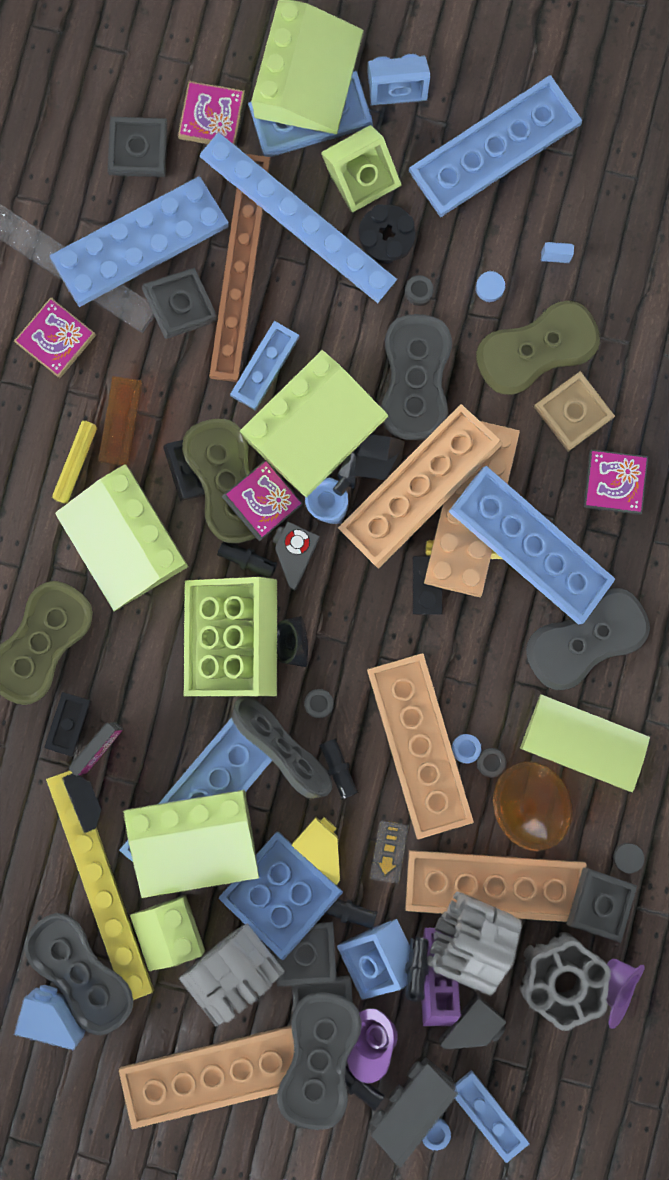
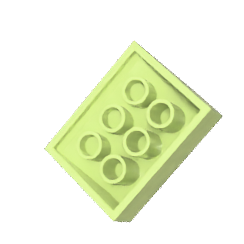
M278 0L252 97L254 117L337 135L363 36V29L308 3Z
M321 350L240 432L252 448L307 498L388 417V414L335 360Z
M126 464L99 479L55 513L114 612L189 567Z
M246 577L185 580L184 696H277L276 579Z
M245 789L132 808L124 811L129 847L142 898L259 878Z

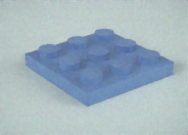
M277 831L256 855L259 878L231 883L218 899L244 924L248 923L256 935L281 960H284L339 898L343 891L292 846V843Z

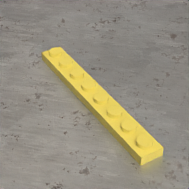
M67 771L46 780L112 968L115 973L119 974L127 982L132 992L133 1000L153 993L154 988L97 827L87 833L83 832L62 780V777L72 774L71 771Z

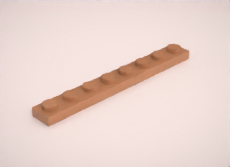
M246 154L269 173L270 157ZM238 188L236 190L209 375L210 379L238 382L240 377L264 210Z

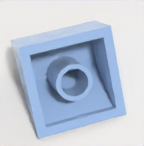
M407 54L402 58L390 59L383 56L377 57L373 61H368L371 105L427 100L430 71L426 57Z
M397 919L377 925L372 930L369 929L337 945L362 1000L400 990L407 985L408 974L405 972V965L409 962L410 945Z
M40 985V988L36 987L23 1000L14 1035L74 1050L84 1037L85 1030L75 1021L64 994L57 993L58 989L52 986Z

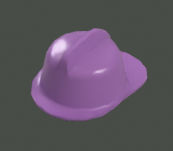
M611 959L607 963L611 973L606 998L607 1003L612 1008L609 1017V1027L611 1029H614L623 1019L636 984L645 969L644 965L634 968L617 959Z
M366 1009L359 1013L361 1017V1033L348 1056L347 1062L351 1073L356 1079L364 1083H373L380 1080L386 1074L390 1065L392 1051L397 1044L398 1035L395 1025L389 1020V1016H386L377 1009Z

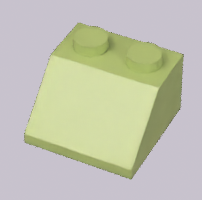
M371 125L321 152L332 180L352 213L402 186L384 137Z
M186 895L130 914L149 971L179 965L201 957L205 952Z

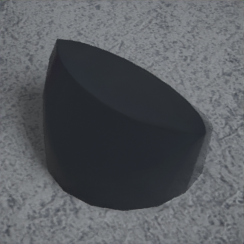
M298 616L282 620L277 624V659L284 664L307 667L308 639L303 618Z

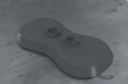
M411 314L399 317L393 321L385 336V349L391 366V380L381 408L388 414L383 424L391 434L407 440H425L448 417V405L442 388V374L451 353L452 337L447 325L440 319L429 315Z
M621 588L608 589L584 624L578 625L573 619L547 624L536 630L530 637L526 647L530 667L536 677L550 689L566 690L573 688L587 676L596 664L604 659L626 655L638 650L649 636L650 624L648 616L639 600L632 593Z
M240 697L235 701L232 720L236 728L246 739L272 759L288 782L299 793L307 798L314 799L327 796L331 792L332 780L324 766L289 736L267 707L251 697Z
M54 913L44 917L34 925L25 940L24 949L28 962L36 972L53 982L61 990L77 1024L93 1035L108 1034L122 1025L133 1008V996L130 987L119 974L104 966L95 957L80 924L68 915Z
M313 993L301 999L294 1009L291 1020L294 1055L292 1063L280 1083L277 1100L281 1114L290 1123L301 1128L325 1130L336 1125L342 1119L347 1108L348 1093L345 1082V1067L348 1056L361 1033V1017L356 1006L348 999L330 993Z

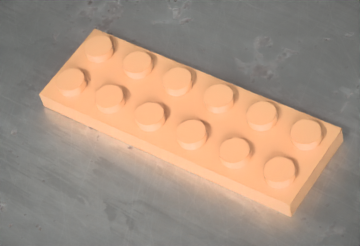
M460 404L338 529L379 569L503 443Z
M483 421L480 422L495 434L503 444L442 505L424 584L480 598L483 593L492 549L448 511L484 466L489 467L508 484L520 430Z
M418 654L367 669L417 840L474 823L424 654Z
M409 850L405 910L428 913L447 912L451 900L457 902L456 899H453V896L459 891L510 913L517 919L567 922L583 867L586 868V863Z
M291 1025L120 1067L119 1075L131 1128L135 1129L277 1094L280 1083L287 1073L294 1055Z

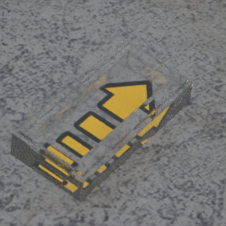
M384 820L379 821L370 879L399 884L409 825Z

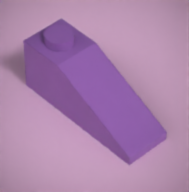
M424 928L423 938L429 941L427 957L429 955L435 956V954L429 952L433 942L436 941L434 940V933L437 931L435 928ZM429 966V974L425 978V999L421 1001L423 1026H453L461 1017L458 982L436 973L434 968Z

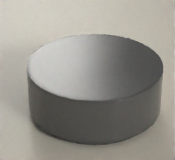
M413 276L406 283L405 296L413 305H425L433 296V284L426 276Z
M315 689L307 694L304 706L307 713L312 717L323 718L332 711L333 698L326 690Z
M487 748L481 751L476 760V765L481 774L494 778L504 772L506 758L500 750Z
M623 843L615 849L613 861L619 870L625 873H635L643 866L644 854L637 845Z

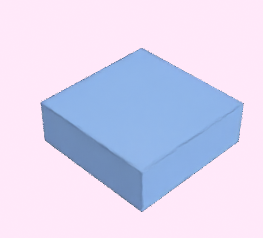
M546 242L541 252V261L569 263L574 254V245Z

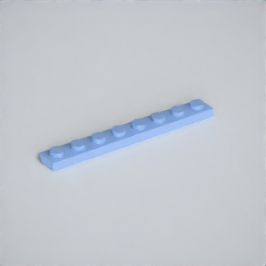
M219 132L200 153V158L375 302L379 303L397 279Z

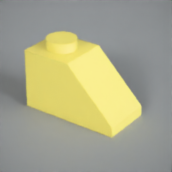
M315 816L293 841L292 846L337 885L340 881L338 836L334 833L337 828L325 817L320 820Z

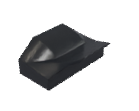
M370 434L352 452L356 456L355 476L386 480L401 465L405 441Z
M73 773L62 777L83 832L87 833L96 829L101 808L91 783Z

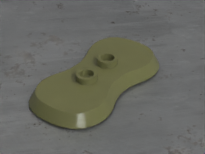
M561 301L551 305L534 322L524 327L497 330L487 335L478 345L476 352L477 364L484 380L495 392L506 395L517 394L530 387L539 376L548 370L556 367L576 366L590 360L599 348L600 334L594 318L582 304L575 301Z
M210 419L192 426L184 435L182 443L185 460L200 479L204 489L207 525L211 532L224 542L240 543L252 540L256 537L222 498L228 490L250 473L248 467V442L241 434V428L234 422L227 419Z
M50 581L38 586L31 593L19 628L9 639L0 644V695L17 704L28 705L40 700L48 692L60 657L70 646L79 641L91 626L92 607L81 592L68 584Z

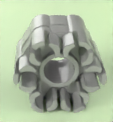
M458 891L453 896V899H456L457 902L451 900L447 912L442 914V917L439 918L435 930L437 931L434 933V940L436 941L433 942L429 951L435 954V956L429 955L427 957V964L433 967L436 973L492 995L513 964L522 922L510 913Z
M247 923L233 931L200 957L179 979L217 1027L223 1022H229L236 1016L233 1012L234 1009L240 1013L247 1007L244 999L249 1004L254 1002L258 998L254 993L255 991L261 997L272 986V983L280 977L279 975H282L285 971Z
M560 932L558 933L560 937L557 939L554 936L547 945L536 944L535 948L529 945L525 949L523 955L526 958L524 962L527 970L522 979L524 984L520 985V991L532 1009L539 1011L543 1017L551 1021L558 1029L566 1031L591 1019L599 1018L605 1013L607 1008L608 981L611 973L608 965L599 956L583 947L571 934ZM566 971L574 972L577 976L574 987L568 992H556L555 980L557 976Z

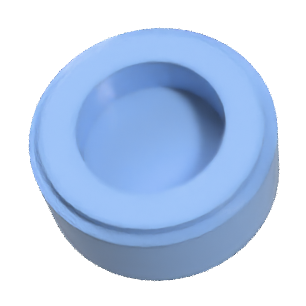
M493 271L483 273L476 283L477 295L486 302L498 300L505 290L503 277Z
M459 735L454 739L451 746L454 758L461 763H472L481 754V744L473 735Z
M439 1118L423 1138L422 1142L427 1148L436 1151L445 1148L449 1144L451 1132L446 1121Z

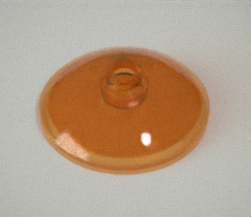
M521 762L509 767L498 779L493 795L494 812L500 828L512 842L527 850L541 851L554 847L563 840L571 825L572 804L565 784L554 771L540 763Z

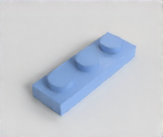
M274 321L232 390L231 397L256 411L298 341L299 335Z
M472 1070L455 1083L458 1095L455 1097L456 1101L506 1163L529 1145L526 1137Z

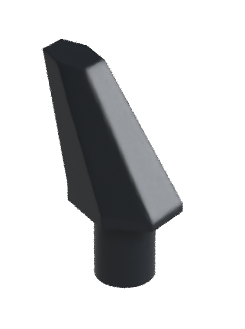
M353 453L343 461L338 473L339 481L333 488V491L339 496H342L348 487L355 488L356 456Z

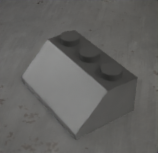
M427 1057L421 1063L416 1061L407 1073L409 1079L403 1086L397 1085L388 1098L391 1102L384 1110L378 1109L370 1120V1124H372L370 1127L371 1136L400 1168L458 1095L454 1080Z

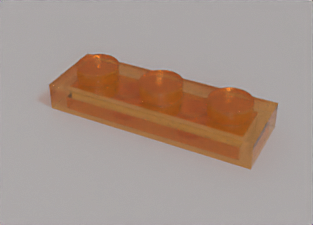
M112 376L98 460L100 463L120 466L126 464L129 467L142 388L141 380Z

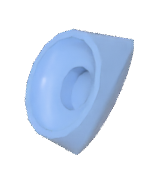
M326 478L307 498L305 497V504L308 511L320 521L329 524H340L347 512L348 493L345 491L342 496L337 495L333 488L338 480Z

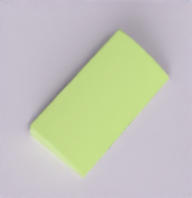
M540 694L520 749L633 793L650 737Z

